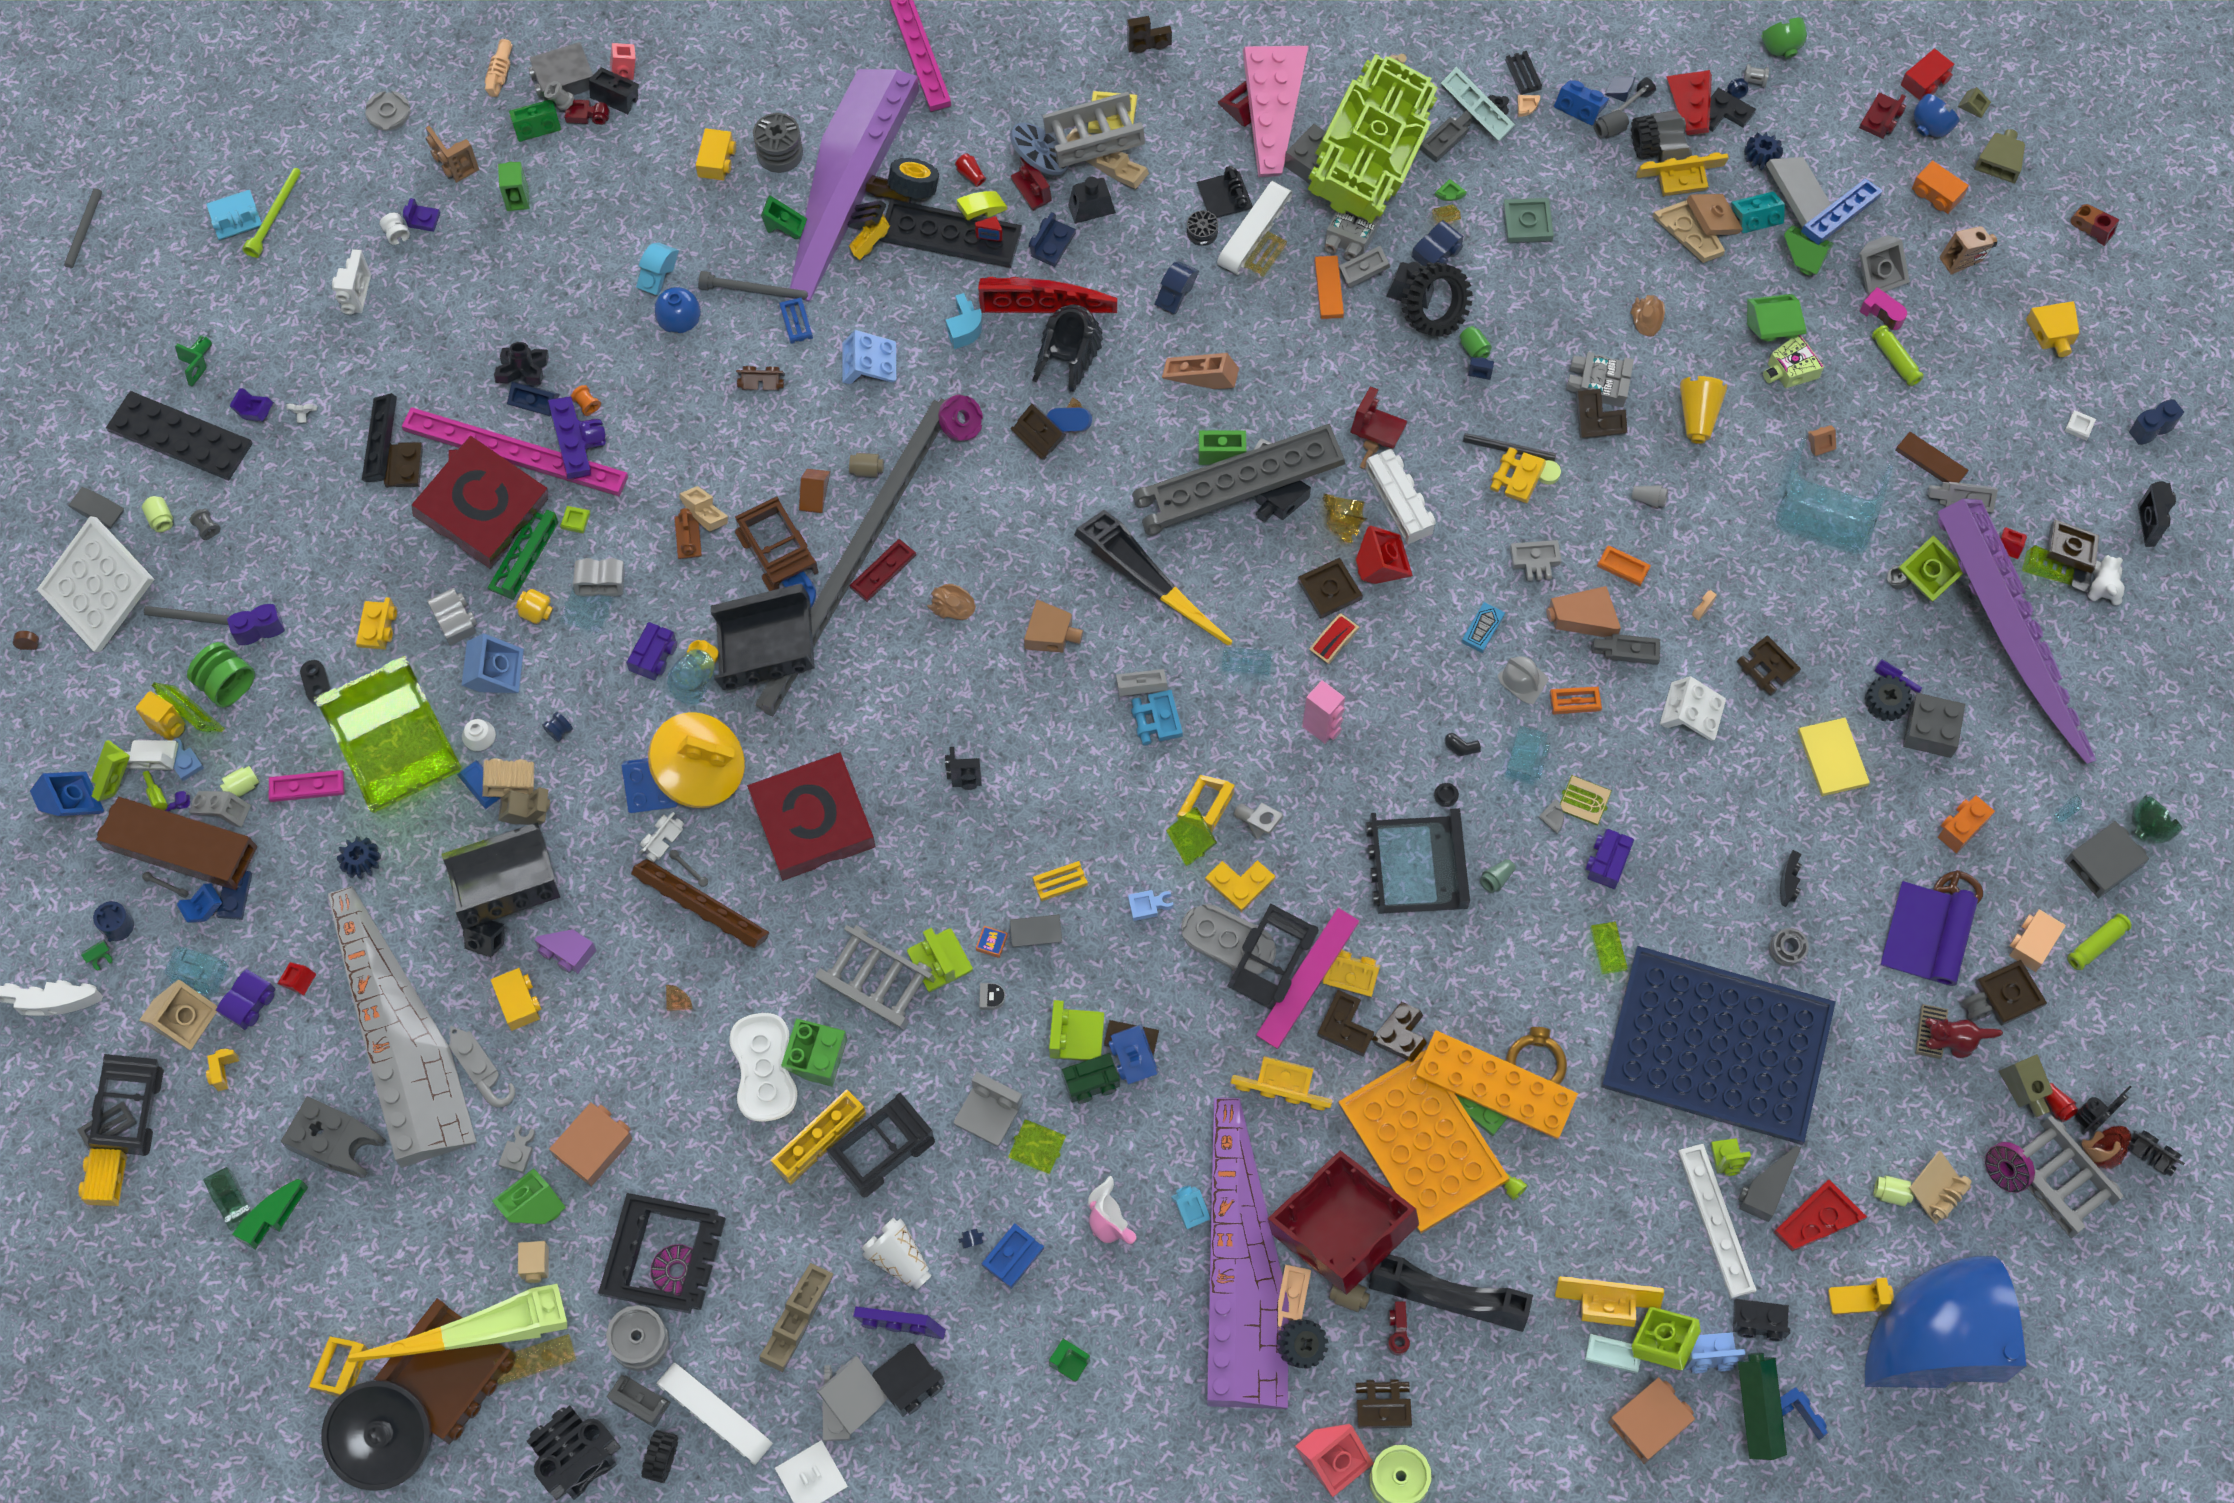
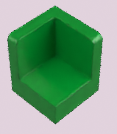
M1063 1338L1049 1359V1366L1076 1382L1090 1362V1355Z

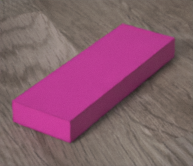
M343 770L269 777L270 802L345 795Z

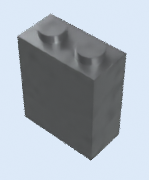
M580 42L529 57L532 65L528 67L532 81L537 80L538 84L534 86L538 97H543L544 101L548 100L544 96V91L553 81H558L562 85V89L570 92L572 95L589 91V79L593 74Z

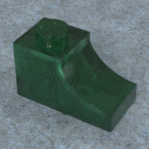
M225 1167L204 1178L203 1181L213 1202L224 1218L228 1229L232 1231L239 1226L242 1220L251 1212V1209L235 1174L228 1167Z

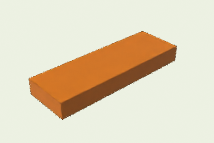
M1338 256L1315 257L1320 318H1343L1344 310Z

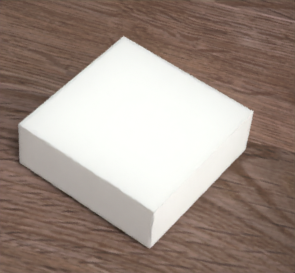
M2074 410L2065 432L2087 441L2096 419Z

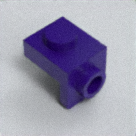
M239 388L230 407L242 419L263 421L269 414V410L274 402L268 397L252 396L244 388Z

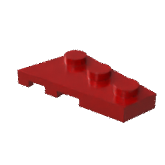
M1710 70L1666 76L1678 112L1682 118H1685L1686 134L1709 133L1712 84Z
M1829 1179L1773 1233L1793 1252L1865 1220L1867 1216Z

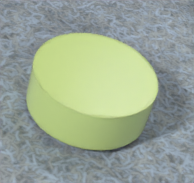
M1547 460L1539 481L1547 485L1556 483L1561 474L1560 466L1554 461Z

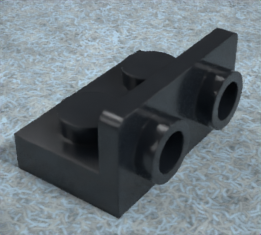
M1735 1299L1733 1332H1739L1740 1336L1744 1338H1755L1756 1335H1763L1769 1341H1783V1338H1787L1790 1334V1328L1788 1327L1789 1305Z

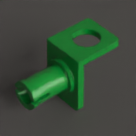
M200 335L190 348L178 343L175 345L178 359L190 364L185 370L189 386H193L207 368L203 354L212 346V342L207 337L204 338L203 335ZM197 367V372L192 377V372L194 368Z

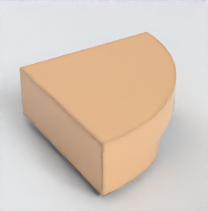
M1518 95V117L1533 113V110L1539 105L1540 95Z
M1711 590L1703 596L1702 603L1694 609L1692 616L1699 621L1713 605L1717 594Z

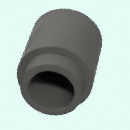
M1621 110L1613 111L1599 117L1594 122L1595 132L1599 138H1609L1627 130L1629 118Z

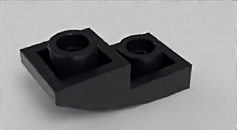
M1792 850L1788 857L1781 878L1780 899L1781 905L1787 907L1789 901L1795 902L1801 891L1797 887L1801 879L1796 876L1802 866L1801 863H1798L1802 854L1795 850Z

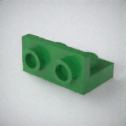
M552 100L542 101L509 111L519 142L561 130Z

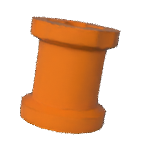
M581 385L571 394L572 401L579 404L585 416H589L600 408L601 402L589 393L590 389L587 385Z

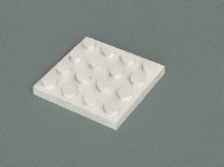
M90 516L37 590L94 652H101L154 581V578L97 517Z

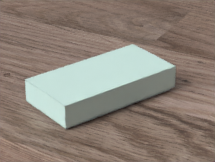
M1593 1334L1589 1336L1585 1357L1587 1362L1637 1374L1641 1359L1633 1356L1631 1343Z

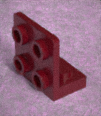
M1370 386L1356 410L1350 433L1379 443L1381 446L1394 449L1408 421L1378 410L1377 407L1380 400L1376 399L1379 389Z

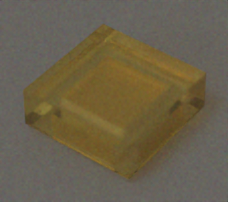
M1453 204L1432 209L1433 217L1438 223L1442 220L1450 222L1461 219L1460 211Z

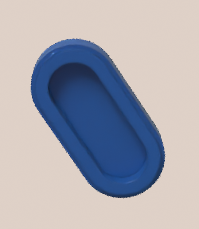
M1054 408L1047 414L1063 432L1086 431L1092 424L1091 413L1084 408Z

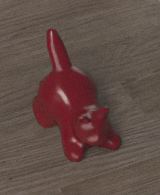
M1927 1018L1925 1020V1025L1930 1029L1931 1038L1926 1041V1046L1932 1050L1949 1047L1951 1048L1952 1055L1956 1058H1965L1972 1055L1973 1051L1978 1048L1981 1039L1996 1038L2003 1035L2002 1030L1979 1028L1970 1020H1959L1956 1022H1948V1019L1940 1021Z

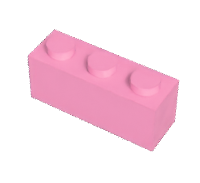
M1321 680L1306 697L1302 727L1324 744L1330 738L1334 740L1342 730L1340 726L1343 721L1342 714L1345 711V697Z

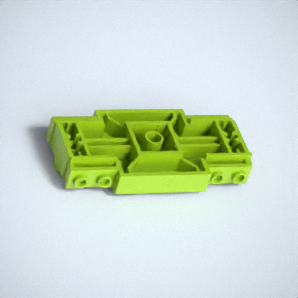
M1376 53L1371 61L1366 60L1361 70L1364 75H1359L1357 80L1353 79L1348 86L1315 152L1319 156L1316 161L1319 167H1314L1308 177L1311 180L1308 190L1312 194L1330 201L1332 209L1342 214L1348 211L1368 220L1367 222L1371 224L1376 216L1379 218L1382 216L1386 205L1383 204L1384 201L1388 202L1391 195L1395 196L1404 182L1431 124V121L1427 120L1430 112L1427 110L1428 108H1433L1437 97L1434 95L1438 89L1434 83L1430 82L1431 77H1426L1390 56H1385L1383 59Z

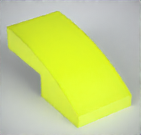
M996 191L978 192L957 199V206L967 220L982 214L989 218L1007 210L1006 204Z

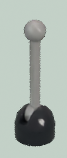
M1644 77L1637 84V93L1617 110H1624L1639 96L1649 97L1656 91L1653 81Z

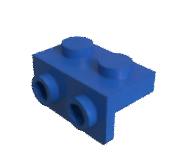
M1569 80L1561 87L1554 107L1592 126L1598 114L1606 107L1609 98L1605 97L1600 91L1584 87V84L1579 81Z

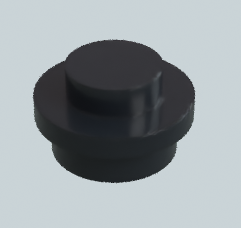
M1442 783L1436 787L1434 799L1439 805L1450 807L1458 801L1459 792L1453 784Z

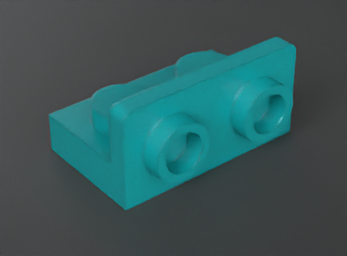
M1774 191L1731 202V209L1740 219V225L1743 229L1741 232L1743 234L1784 223L1785 203Z

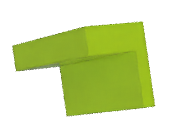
M109 740L104 743L91 779L95 784L91 796L98 802L116 795L130 755Z

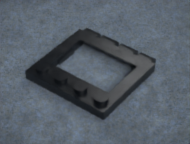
M627 1193L598 1294L604 1297L691 1314L692 1309L701 1310L706 1291L698 1289V1286H708L713 1266L706 1264L705 1261H715L720 1241L712 1238V1235L721 1237L726 1218L718 1216L717 1210ZM650 1213L700 1222L680 1296L667 1294L662 1290L630 1286Z

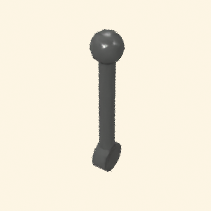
M677 850L670 851L669 857L676 859L698 880L701 887L708 885V879L701 877L679 856Z
M145 872L142 875L144 881H152L183 898L189 895L185 889H179L153 877L150 872Z

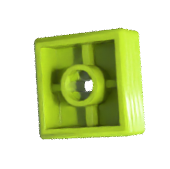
M1649 1307L1631 1345L1633 1356L1641 1360L1683 1370L1701 1332L1699 1319L1656 1307Z

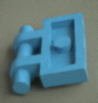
M1172 690L1148 694L1149 703L1142 705L1140 698L1131 700L1133 706L1131 712L1133 718H1136L1138 726L1136 732L1137 736L1141 738L1142 745L1151 744L1150 735L1157 733L1159 742L1183 737ZM1152 714L1154 723L1147 724L1145 716Z

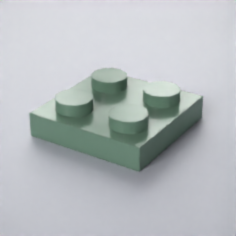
M1549 198L1504 199L1503 209L1507 243L1553 241L1554 233Z

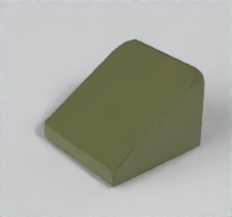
M1976 87L1965 93L1957 107L1982 118L1991 101Z

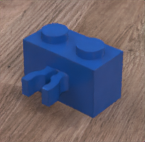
M1142 1024L1111 1035L1112 1041H1109V1046L1113 1056L1118 1055L1121 1065L1117 1067L1122 1080L1126 1079L1127 1083L1131 1084L1159 1073Z

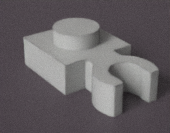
M518 1125L514 1131L515 1143L507 1141L498 1165L502 1168L524 1174L533 1152L532 1147H528L527 1144L535 1138V1131L530 1129L528 1136L522 1137L520 1136L522 1127Z

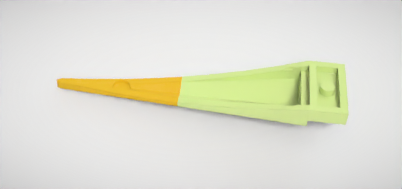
M558 1284L531 1288L487 1309L444 1326L390 1344L351 1354L347 1357L348 1362L541 1338L543 1333L567 1329V1320Z

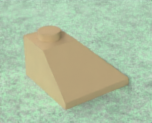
M177 980L153 999L139 1021L160 1035L191 1051L217 1013V1006L181 980Z

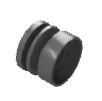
M771 113L758 120L754 125L753 137L757 159L761 166L770 172L776 173L788 172L797 167L802 160L803 147L799 125L795 119L784 113Z

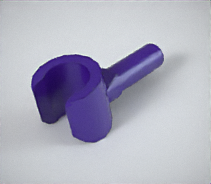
M185 791L176 792L175 802L170 803L165 811L169 812L176 808H188L190 806V795H186Z

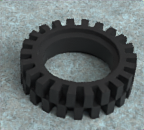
M1439 262L1426 263L1427 266H1420V272L1414 271L1411 274L1415 278L1414 280H1407L1406 283L1410 285V289H1403L1402 293L1408 294V297L1401 299V303L1407 304L1406 307L1402 308V312L1408 314L1404 318L1407 322H1411L1409 325L1416 329V331L1431 336L1443 337V334H1452L1451 330H1458L1457 323L1463 324L1466 321L1461 316L1462 314L1469 315L1470 311L1466 310L1465 307L1466 305L1472 306V301L1467 300V297L1473 295L1472 291L1466 290L1471 287L1469 281H1465L1468 277L1461 273L1462 271L1459 268ZM1437 279H1444L1448 282L1452 292L1450 307L1439 319L1430 320L1426 317L1422 308L1423 294L1430 283Z

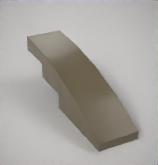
M812 1263L809 1264L786 1302L785 1310L773 1328L772 1336L760 1355V1362L781 1372L785 1370L813 1318L834 1273Z

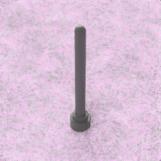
M701 271L699 275L698 288L703 290L721 287L796 299L802 297L803 300L808 297V292L805 290L716 278L715 275H711V272Z

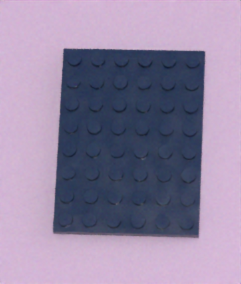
M1637 946L1601 1088L1803 1145L1836 1001Z

